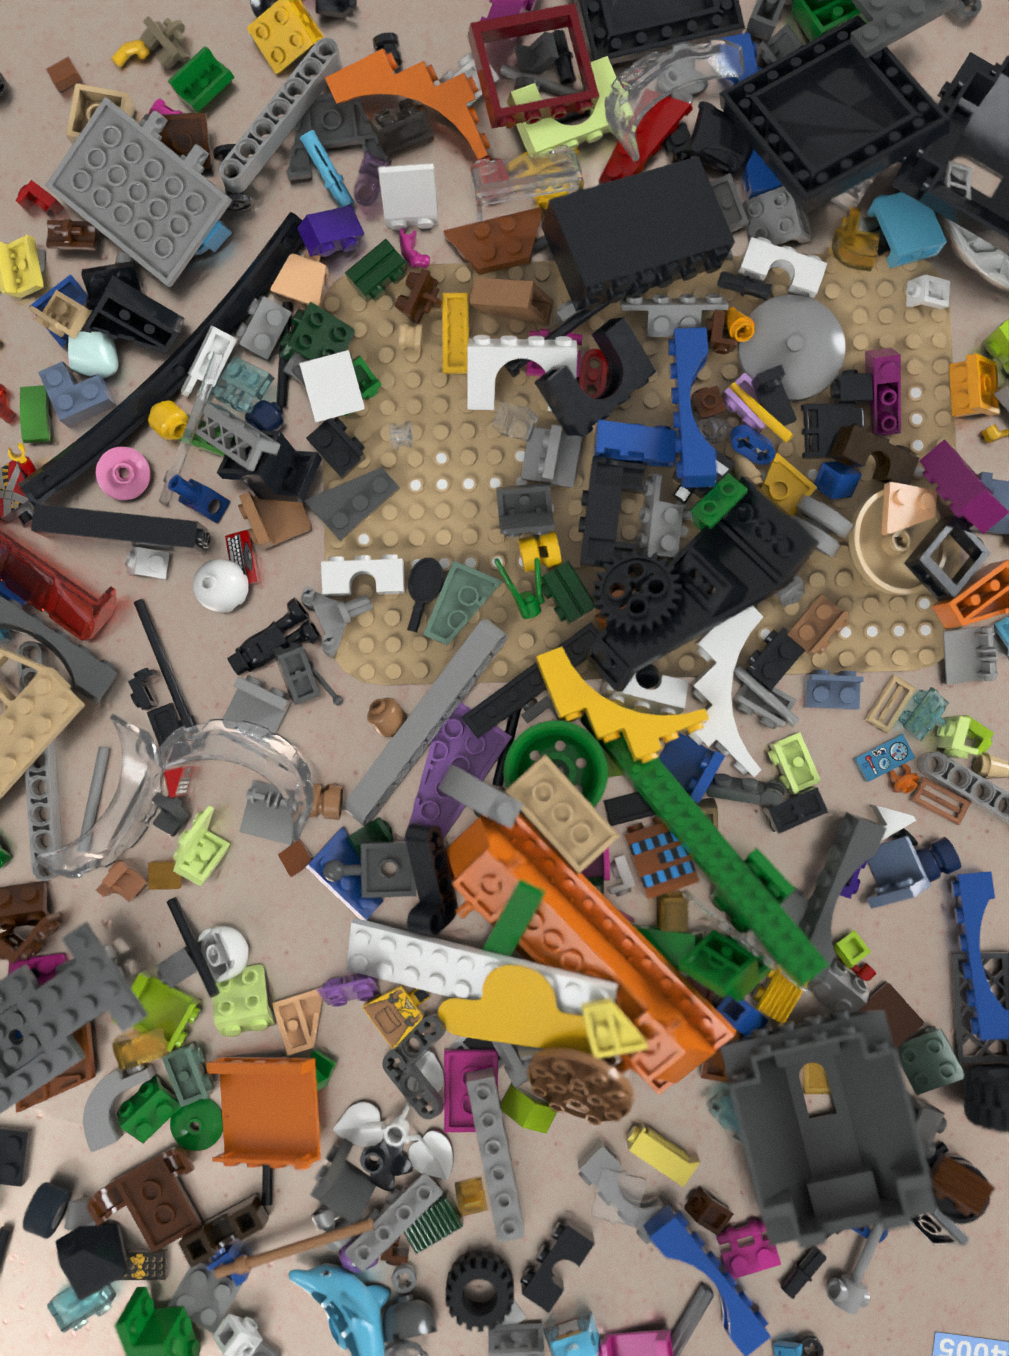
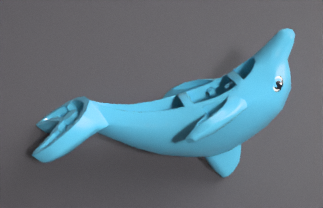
M327 1263L309 1270L293 1269L289 1272V1279L309 1293L326 1311L332 1337L342 1349L346 1350L348 1348L352 1356H384L385 1337L380 1310L391 1295L388 1288L381 1285L365 1286L348 1270L341 1266Z

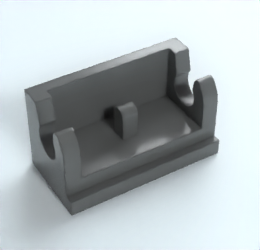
M292 642L289 648L282 649V647H277L272 650L289 697L296 705L319 696L320 692L303 646Z

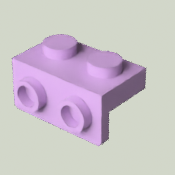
M744 373L735 383L760 404L751 383L752 379ZM729 387L723 392L721 396L726 408L732 413L736 412L742 418L741 422L743 425L750 426L759 433L766 427L763 421Z

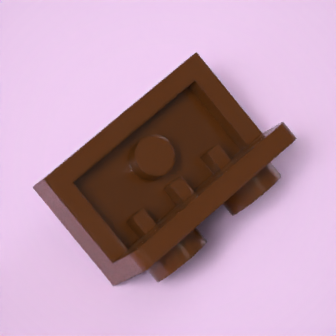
M45 881L0 887L1 930H12L15 927L25 925L36 926L44 916L50 915L47 911L48 886Z

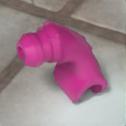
M401 228L399 233L401 255L414 269L415 267L428 268L430 257L412 249L416 246L417 231L407 235L405 234V229Z

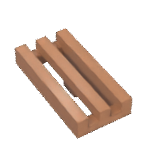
M921 777L920 783L915 788V793L911 796L910 801L956 825H960L971 801L926 777ZM927 785L963 804L962 807L959 808L924 789ZM921 794L958 813L957 817L920 799Z

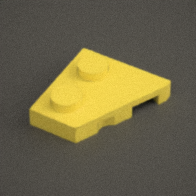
M610 998L582 1003V1011L594 1057L603 1058L648 1049L646 1039Z

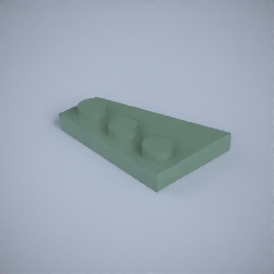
M453 560L423 636L448 645L503 581Z

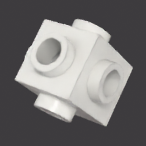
M228 1314L212 1335L224 1356H251L263 1340L257 1331V1324L251 1318H241L232 1314Z

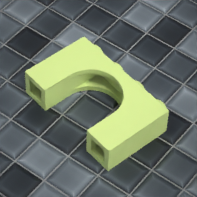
M608 56L591 62L600 97L595 108L590 109V117L585 122L570 126L561 124L552 119V117L541 119V121L535 124H526V122L516 124L531 162L540 159V161L548 160L555 155V152L561 150L569 152L577 148L579 143L584 141L593 143L601 139L605 133L611 132L616 134L626 129L632 114ZM579 73L578 77H579V79H580V81H581V84H582L581 76H580V73ZM533 83L510 92L507 100L508 107L542 100L536 84Z

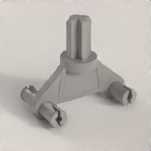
M305 587L302 590L301 600L303 605L309 611L315 610L325 635L321 643L322 650L328 657H334L337 654L347 624L351 623L350 618L372 610V603L367 595L344 604L342 600L339 602L313 591L311 587Z

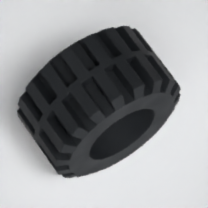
M475 1251L470 1252V1258H467L465 1255L460 1257L459 1264L455 1262L447 1276L445 1302L446 1307H449L450 1316L452 1318L456 1316V1323L460 1326L465 1323L466 1329L472 1331L473 1327H478V1332H484V1327L487 1326L489 1330L495 1329V1322L501 1325L505 1321V1315L509 1316L511 1305L514 1303V1281H512L511 1271L507 1270V1264L504 1261L500 1263L499 1257L495 1254L491 1258L488 1257V1252L482 1251V1256H477ZM474 1280H485L494 1286L496 1293L488 1301L475 1302L466 1296L464 1288Z

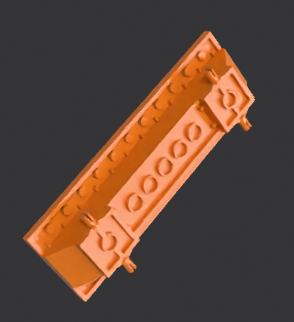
M521 812L516 817L511 829L481 814L446 849L453 881L452 885L465 900L456 909L457 915L463 911L459 916L460 918H465L474 910L480 913L494 927L519 879L544 890L545 894L515 950L529 962L618 984L615 1005L646 1039L648 1048L646 1050L619 1054L622 1061L614 1066V1068L621 1074L631 1069L660 1095L674 1083L677 1084L711 1057L718 1048L735 1036L736 1029L582 873H578L550 841Z

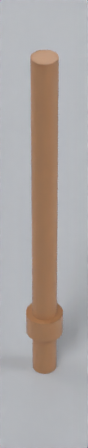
M370 1218L250 1257L244 1255L235 1258L234 1262L216 1267L214 1270L215 1276L219 1279L235 1273L238 1275L251 1271V1268L374 1230L373 1220Z

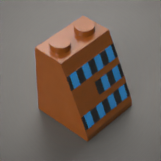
M658 816L652 818L653 823L643 826L642 822L628 826V832L622 833L642 893L647 899L700 882L691 856Z

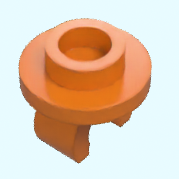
M903 764L902 769L905 775L897 776L895 771L892 770L890 771V778L895 783V791L906 794L918 786L917 782L920 778L917 773H911V769L907 764Z

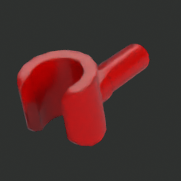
M867 963L861 968L856 964L849 968L864 981H870L876 975L874 969Z

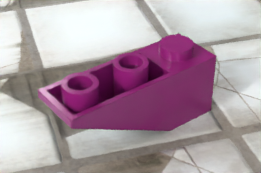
M892 347L865 351V373H872L873 400L869 403L873 435L900 434L901 354Z

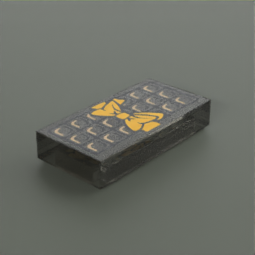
M150 1249L125 1250L129 1273L117 1280H166L168 1277V1249H160L153 1254Z

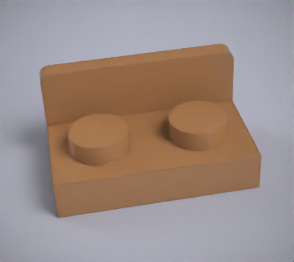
M820 594L789 630L787 635L804 648V652L809 656L816 653L822 654L831 643L828 641L829 637L834 632L838 634L848 623L845 618L849 613L846 610L841 611Z

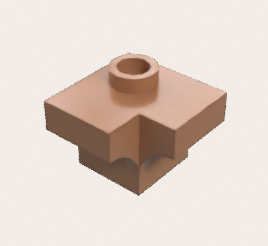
M130 858L125 860L119 859L108 869L109 873L102 880V884L96 891L102 897L117 893L130 902L135 900L148 886V874Z

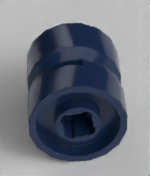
M946 837L932 842L929 849L923 846L915 850L930 883L939 879L942 872L948 875L962 867L954 846Z

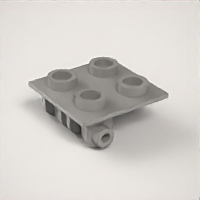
M994 625L942 631L946 684L983 679L984 681L996 680L998 672Z
M252 780L251 788L247 790L246 799L248 800L239 832L291 845L301 809L302 792Z

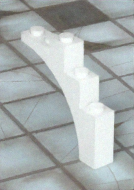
M754 606L707 631L695 642L699 647L696 650L697 653L705 661L708 662L710 659L713 661L691 683L695 688L692 693L703 704L706 701L709 702L704 708L709 719L703 724V729L691 734L688 733L698 745L703 742L709 747L716 740L717 743L714 746L725 757L730 754L736 760L733 765L744 776L749 773L753 777L762 769L749 755L738 734L733 717L731 689L733 672L739 653L751 631L763 618Z

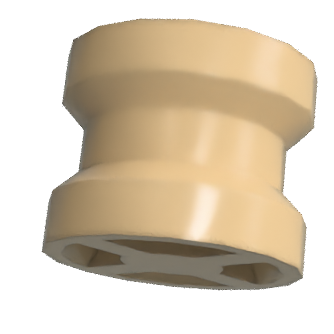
M401 322L399 349L405 350L409 347L415 351H421L423 324L409 326L407 323Z

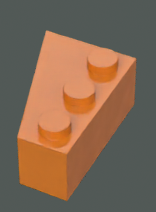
M1008 560L988 564L969 579L955 598L938 601L932 605L933 610L945 629L964 626L1009 613Z

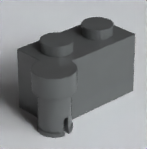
M757 0L745 33L750 32V35L768 41L772 37L784 5L793 4V0Z

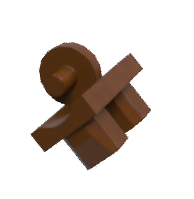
M71 219L47 220L48 235L46 247L48 249L96 250L97 228L88 221H72Z
M422 269L420 273L409 272L406 286L412 292L409 297L404 295L398 296L395 303L398 311L406 315L415 324H420L424 313L429 314L432 307L440 308L442 305V301L437 298L439 289L436 287L438 281L430 275L431 272L429 270Z

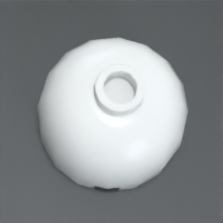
M226 559L210 560L204 563L195 573L193 591L197 601L203 607L219 613L231 612L238 604L241 605L245 601L248 593V578L243 574L241 566L235 562Z
M227 926L209 928L201 933L198 942L202 941L201 952L215 982L219 983L238 976L246 967L249 956L248 944L242 934L236 929Z

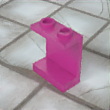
M670 1329L605 1334L602 1344L599 1345L598 1355L674 1356Z

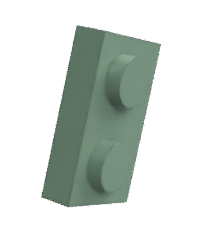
M194 1042L161 1056L180 1107L202 1098L207 1099L212 1095V1089L214 1088L213 1079L210 1074L205 1073L202 1065L204 1063V1056L201 1049L195 1047Z

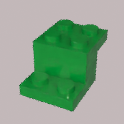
M757 847L744 860L780 905L795 890ZM715 888L710 895L713 898L712 902L715 907L721 912L725 911L732 919L731 923L734 928L748 936L752 932L720 891Z
M713 929L679 961V969L724 998L726 995H729L738 1002H741L773 970V962L732 936L725 937Z
M136 1287L114 1324L125 1356H199L201 1351L200 1343L195 1337L192 1321L188 1317L185 1307L177 1306L155 1309L154 1301L150 1297L147 1287Z

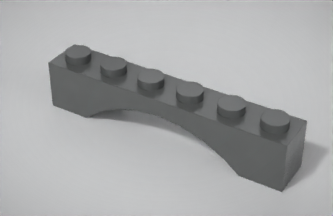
M0 596V629L12 630L28 635L44 644L64 664L71 677L74 689L98 705L117 677L118 673L114 671L115 667L106 660L102 659L99 661L91 656L93 653L81 644L76 646L68 641L70 638L64 632L58 629L53 631L47 627V623L38 615L33 614L30 616L24 612L22 605L15 600L9 599L7 601Z
M848 812L845 813L843 820L838 826V833L833 845L829 848L824 868L818 875L817 885L813 895L808 900V907L804 917L798 925L800 930L829 964V966L815 976L823 980L826 979L835 957L831 926L837 899L852 874L865 861L877 854L887 829L874 821Z

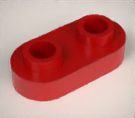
M600 349L588 350L581 362L579 385L585 394L591 398L598 397L604 391L606 385L608 363ZM597 361L600 366L592 368L590 362ZM594 387L596 392L591 395L586 392V389Z

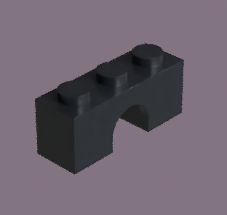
M567 1217L562 1224L560 1222L556 1224L550 1235L552 1237L547 1247L543 1245L535 1257V1260H537L532 1270L528 1268L520 1280V1283H522V1295L548 1313H550L564 1291L563 1280L552 1272L553 1266L561 1260H569L580 1267L595 1244L594 1236Z

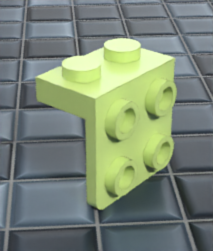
M208 806L204 812L199 811L190 831L187 829L183 831L177 842L180 846L173 856V859L176 860L173 871L202 887L230 847L229 842L207 831L214 808Z
M261 964L247 966L238 976L216 983L220 994L212 998L214 1025L222 1036L235 1037L240 1035L241 1032L250 1030L263 1031L267 1027L275 1025L274 1014L268 1006L265 970Z

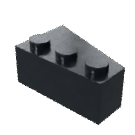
M112 275L82 331L89 333L92 331L107 334L108 338L117 340V337L134 341L135 345L168 353L180 334L185 318Z

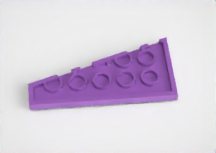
M462 702L431 742L420 787L408 826L412 823L439 826L443 840L466 807L465 804L438 788L450 764L456 765L483 781L512 739V736L497 726L477 739L462 719V716L471 710Z

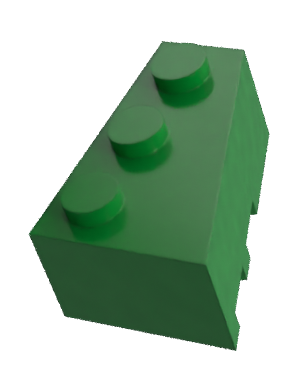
M793 0L791 14L810 42L857 15L866 24L869 23L851 0H822L821 2L818 0Z

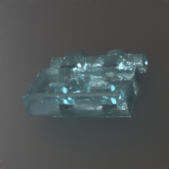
M233 356L220 377L226 382L225 385L220 387L217 385L212 386L210 392L221 403H229L233 409L239 412L250 413L253 410V404L250 403L253 397L261 400L275 378L270 373ZM237 389L242 390L240 394L235 395Z

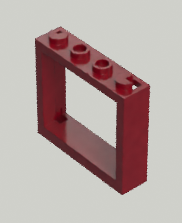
M575 3L470 23L467 36L492 129L505 126L509 129L523 122L535 124L541 121V119L548 117L560 119L568 113L578 112L579 114H584L585 110L595 108L600 96ZM568 27L584 92L501 108L484 43Z

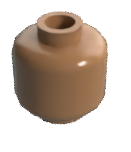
M389 697L373 701L367 714L369 724L382 737H394L407 719V714L393 698Z

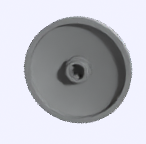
M781 295L765 301L749 315V318L754 321L755 332L748 341H738L737 346L738 360L743 374L746 373L753 380L756 374L782 364L786 375L781 382L790 402L810 399L821 393L833 382L844 361L845 339L838 320L826 306L802 295Z

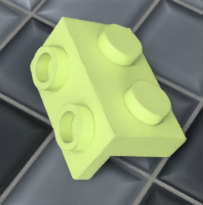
M963 716L944 717V721L941 720L937 728L939 739L936 748L943 749L944 755L958 759L960 757L968 759L969 755H978V749L964 746L971 719Z
M800 732L769 744L771 751H768L769 758L774 766L778 765L782 774L779 776V781L786 786V791L788 790L790 794H797L800 790L821 782Z

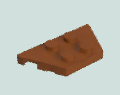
M542 207L443 230L444 237L448 243L451 242L457 248L458 254L464 260L471 263V267L479 275L531 263L533 247L538 237L539 224L543 218Z

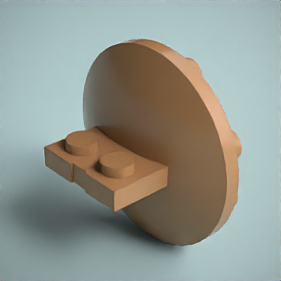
M551 1048L536 1053L531 1058L527 1068V1077L532 1086L531 1091L547 1101L553 1111L559 1113L566 1112L575 1117L586 1119L587 1122L593 1125H600L601 1122L621 1121V1118L630 1113L635 1099L631 1084L614 1068L616 1059L613 1056L596 1058L593 1056V1053L586 1054L571 1049Z

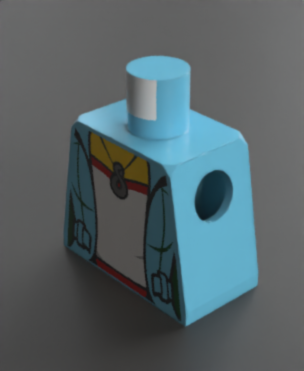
M592 1313L543 1329L551 1356H597L600 1336Z

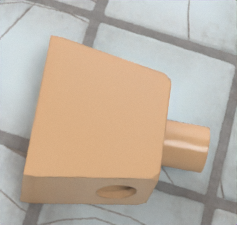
M307 249L304 257L290 254L270 291L274 298L292 302L293 305L305 308L311 301L322 308L329 272L326 265L319 263L321 255L310 257Z

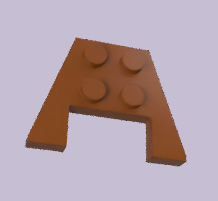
M87 1022L71 1033L86 1057L15 1104L16 1112L26 1110L96 1077L90 1022Z

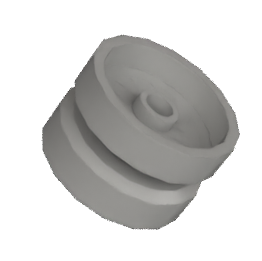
M802 495L795 507L807 520L796 515L790 516L819 541L815 548L817 551L833 558L840 545L837 540L828 535L829 532L840 538H845L854 525L828 505L820 501L818 502L809 496Z

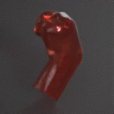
M0 383V418L10 424L14 421L17 414L7 406L6 387Z

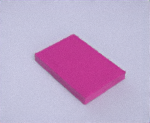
M444 1049V1132H476L466 1082L467 1072L493 1067L498 1089V1053L496 1049Z

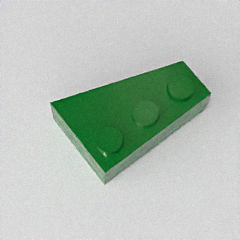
M632 924L674 965L673 967L677 971H681L679 969V961L702 941L706 934V930L691 932L674 927L667 929L652 925Z

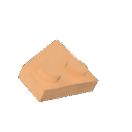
M895 482L884 484L881 535H888L934 518L936 515L937 491Z
M323 987L272 1003L287 1055L314 1048L323 999L317 989Z

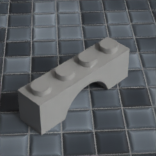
M600 1139L578 1161L579 1176L586 1184L590 1186L593 1183L600 1190L598 1195L607 1205L613 1203L617 1207L619 1217L627 1225L632 1223L638 1229L636 1233L647 1245L651 1242L655 1246L643 1225L664 1209L666 1205L658 1197L648 1201H637L626 1196L618 1186V1174L622 1166L620 1158Z

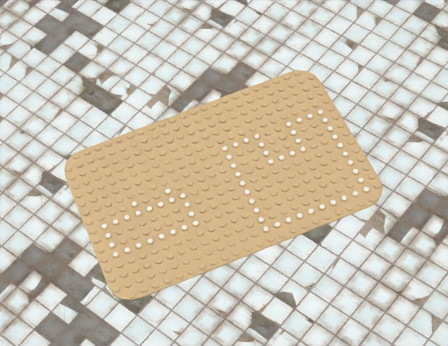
M876 252L811 254L820 257L823 262L827 263L814 300L826 306L833 313L844 334L845 357L838 375L842 374V371L858 370V373H865V351L892 347L901 354V433L884 436L889 438V443L895 446L901 445L909 448L911 454L920 458L919 461L944 439L956 450L955 417H952L949 364L953 363L950 299L949 307L944 309H937L922 304L912 308L906 306V289L909 280L925 274L943 279L935 267L922 259L889 268L886 259L891 252H886L880 256ZM733 256L732 260H728L726 257L722 267L713 273L702 272L690 280H676L667 287H653L644 294H641L642 298H653V295L657 294L668 295L669 298H679L683 294L695 295L696 298H706V295L719 294L722 295V298H726L729 304L728 308L735 307L747 317L759 305L765 302L763 299L745 294L742 297L740 296L741 293L718 286L721 272L738 274L744 256ZM531 261V263L481 275L471 267V263L430 264L425 269L431 272L430 275L438 281L436 286L439 289L437 298L441 301L442 293H469V338H474L476 335H487L490 339H501L502 336L511 335L516 336L517 339H528L530 331L548 329V332H553L559 328L556 322L557 312H559L558 308L563 303L571 300L555 261ZM407 265L406 276L399 283L394 284L392 282L385 288L386 292L380 299L376 301L371 299L368 303L348 282L346 275H343L333 283L323 300L322 309L354 329L355 334L347 348L351 360L360 355L382 385L378 388L379 392L369 400L363 399L365 409L352 412L347 416H337L348 428L344 432L351 439L355 436L363 444L365 449L362 452L366 459L342 479L323 458V492L381 467L400 489L342 541L324 524L325 562L328 561V557L334 556L344 557V561L355 560V556L361 555L371 556V560L382 559L381 556L387 554L398 555V559H403L405 594L378 595L375 578L368 574H361L352 583V596L328 597L337 602L342 600L345 604L367 595L372 603V610L350 618L351 623L347 624L337 654L334 656L341 669L360 682L376 685L433 684L475 627L482 620L488 619L505 632L508 638L476 683L510 682L536 663V656L555 649L590 622L601 633L607 627V617L601 619L599 615L600 610L595 608L568 625L566 620L561 622L555 614L553 608L557 606L553 599L549 598L547 600L543 593L545 602L540 604L541 613L536 617L523 619L511 591L494 562L495 558L500 560L519 594L525 591H532L533 594H536L535 571L525 573L518 539L528 536L538 539L540 535L528 532L522 533L518 537H508L506 534L500 533L496 487L541 484L521 479L529 428L538 427L551 430L552 424L561 425L554 413L548 411V404L534 383L540 377L526 376V364L519 369L520 374L514 378L503 365L495 378L494 410H468V374H443L442 305L440 308L432 307L429 314L424 313L420 324H423L421 351H415L409 347L405 350L399 349L401 322L407 323L409 326H415L416 324L412 323L406 315L399 312L395 307L398 296L404 295L409 297L412 292L406 286L409 272L420 273L425 268L415 267L414 269ZM782 268L770 269L763 283L772 284L768 300L781 295H793L787 293L790 285L789 274ZM475 278L534 281L554 300L549 325L544 326L481 313L470 304V291L474 287ZM620 301L609 304L574 329L572 334L583 335L582 345H577V350L582 351V362V358L588 350L600 349L591 334L609 319L625 317L656 372L648 378L649 382L645 386L635 389L630 394V399L623 404L615 406L611 410L612 414L604 420L627 424H642L648 427L658 425L669 426L671 430H677L678 436V428H673V412H677L676 404L671 403V388L675 387V379L670 380L669 373L670 363L674 362L673 356L668 355V339H673V337H647V311H622ZM702 310L701 328L705 327L707 318H711L715 310ZM724 320L722 338L732 339ZM737 346L734 352H729L726 355L713 352V349H708L706 365L699 372L691 387L690 399L695 391L705 387L711 388L716 385L722 395L733 382L743 375L738 360ZM597 361L590 362L592 368L600 366ZM608 367V370H607V378H606L605 388H606V386H607L608 379H609V367ZM831 384L821 393L810 399L790 402L797 420L784 426L793 434L789 442L785 443L768 426L760 432V434L772 442L775 454H780L813 484L822 463L834 462L836 460L832 458L802 459V453L805 452L804 435L801 433V429L804 428V413L801 411V405L835 403V399H831L830 396ZM588 387L586 392L592 395L596 390L594 387ZM869 404L867 406H855V408H864L865 426L868 428V432L873 434ZM726 408L725 412L703 420L700 419L698 412L692 413L698 429L715 450L728 459L738 453L733 449L729 437L732 429L743 425L741 422L742 418L736 412L732 413ZM809 412V428H811V424H810V412ZM597 423L593 425L594 429L592 432L582 437L573 487L567 488L550 485L552 514L555 523V529L551 531L556 533L562 564L569 560L594 602L597 600L593 598L592 592L597 591V589L594 588L593 582L601 581L597 575L598 571L605 573L606 571L600 567L580 565L583 533L578 532L580 516L585 517L586 506H581L583 490H588ZM756 448L758 453H759V452H764V453H765V452L767 451V449H766L765 451H761V450H759L758 448ZM676 453L673 467L645 466L642 486L649 476L655 474L662 475L659 501L684 505L683 509H693L695 504L702 500L695 494H692L686 504H683L672 495L679 486V483L673 480L672 476L676 469V461H680V453ZM871 454L865 466L853 467L862 473V476L852 497L830 499L818 489L809 497L828 505L851 522L858 506L868 496L884 489V484L872 479L876 470V462ZM772 461L765 465H758L752 462L763 475L762 481L764 482ZM918 461L910 486L935 490L938 484L935 482L932 485L922 474L926 469ZM732 468L729 474L736 479L734 469ZM621 491L615 542L636 544L638 534L641 533L642 522H640L639 515L641 508L644 506L645 496L643 492L640 494ZM937 493L936 509L941 517L954 515V512L949 508V505L952 504L950 499L945 501ZM798 511L795 512L794 515L804 520H807V518L800 514ZM682 520L678 554L701 531L693 524V520ZM829 532L828 535L839 542L840 548L833 558L814 549L797 573L803 581L805 593L798 602L782 607L778 596L773 594L754 605L763 618L745 641L735 668L740 664L746 670L750 665L747 662L748 658L756 649L760 652L767 645L764 639L773 629L778 632L781 628L785 627L788 630L787 634L820 594L841 611L846 610L849 613L845 618L848 623L838 634L834 632L829 637L828 641L831 643L822 654L816 653L809 656L803 652L786 674H813V670H830V673H840V671L893 672L913 671L931 667L944 658L942 631L961 629L962 626L944 628L932 608V605L938 602V600L927 588L908 595H890L872 587L861 576L853 562L849 548V534L845 538H840ZM948 534V552L942 570L952 579L961 568L960 545ZM545 546L538 547L540 557L545 556ZM430 557L440 563L444 573L443 584L453 560L503 581L448 645L423 636L439 594L432 602L425 604V611H423L417 633L407 630L413 610L412 607L415 603L408 591V579L414 565L423 558ZM667 558L668 564H669L673 559H668V558ZM541 565V577L558 566L547 568L545 565ZM632 572L630 576L635 578V575ZM617 590L611 596L620 597L624 594V591ZM702 635L652 662L651 665L657 667L659 671V678L662 675L669 677H698L713 662L711 659L708 662L705 661L696 651L699 647L695 642ZM587 660L574 668L583 680L603 679Z

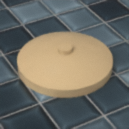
M884 489L873 493L858 506L851 520L854 526L849 533V548L858 572L872 587L886 594L908 595L924 590L926 587L907 568L904 562L939 519L942 518L936 509V515L932 519L888 535H881ZM947 536L930 556L941 569H943L947 558Z

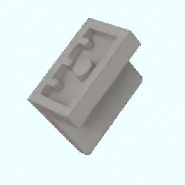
M784 186L742 203L749 221L747 228L750 239L751 237H763L770 240L771 244L779 245L793 239L802 244L813 241L807 214L804 213Z
M543 1323L495 1325V1329L489 1330L488 1328L489 1356H544Z

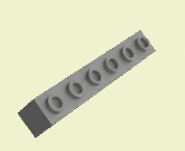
M494 1068L467 1072L466 1082L498 1242L524 1238V1222Z

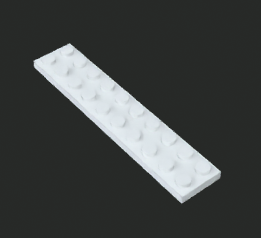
M357 918L351 922L347 971L452 998L479 1000L482 997L484 981L492 970L504 965H520L531 968L544 976L554 991L557 1008L563 1013L584 1016L582 1003L610 998L615 1003L617 983Z

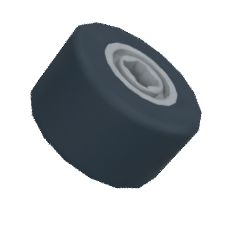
M48 1182L41 1184L26 1209L22 1228L44 1239L50 1238L57 1230L66 1212L70 1199L68 1190Z

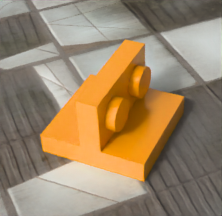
M975 353L966 355V361L949 364L952 417L958 418L980 413L988 416L999 415V400L994 396V392L998 389L997 362Z

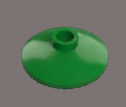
M202 1098L181 1107L170 1119V1129L175 1141L183 1148L192 1151H202L213 1146L223 1133L222 1111L220 1107L209 1098ZM191 1122H198L200 1125L199 1130L192 1129Z

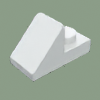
M871 805L881 823L879 825L887 828L882 840L916 821L912 815Z

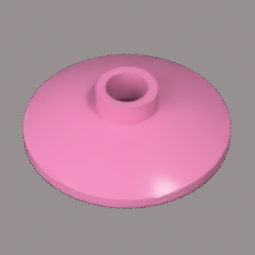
M121 446L108 450L100 457L96 466V479L100 488L114 499H134L146 490L150 481L151 473L147 460L140 452L130 447ZM121 468L128 469L129 476L126 478L121 477L119 470Z

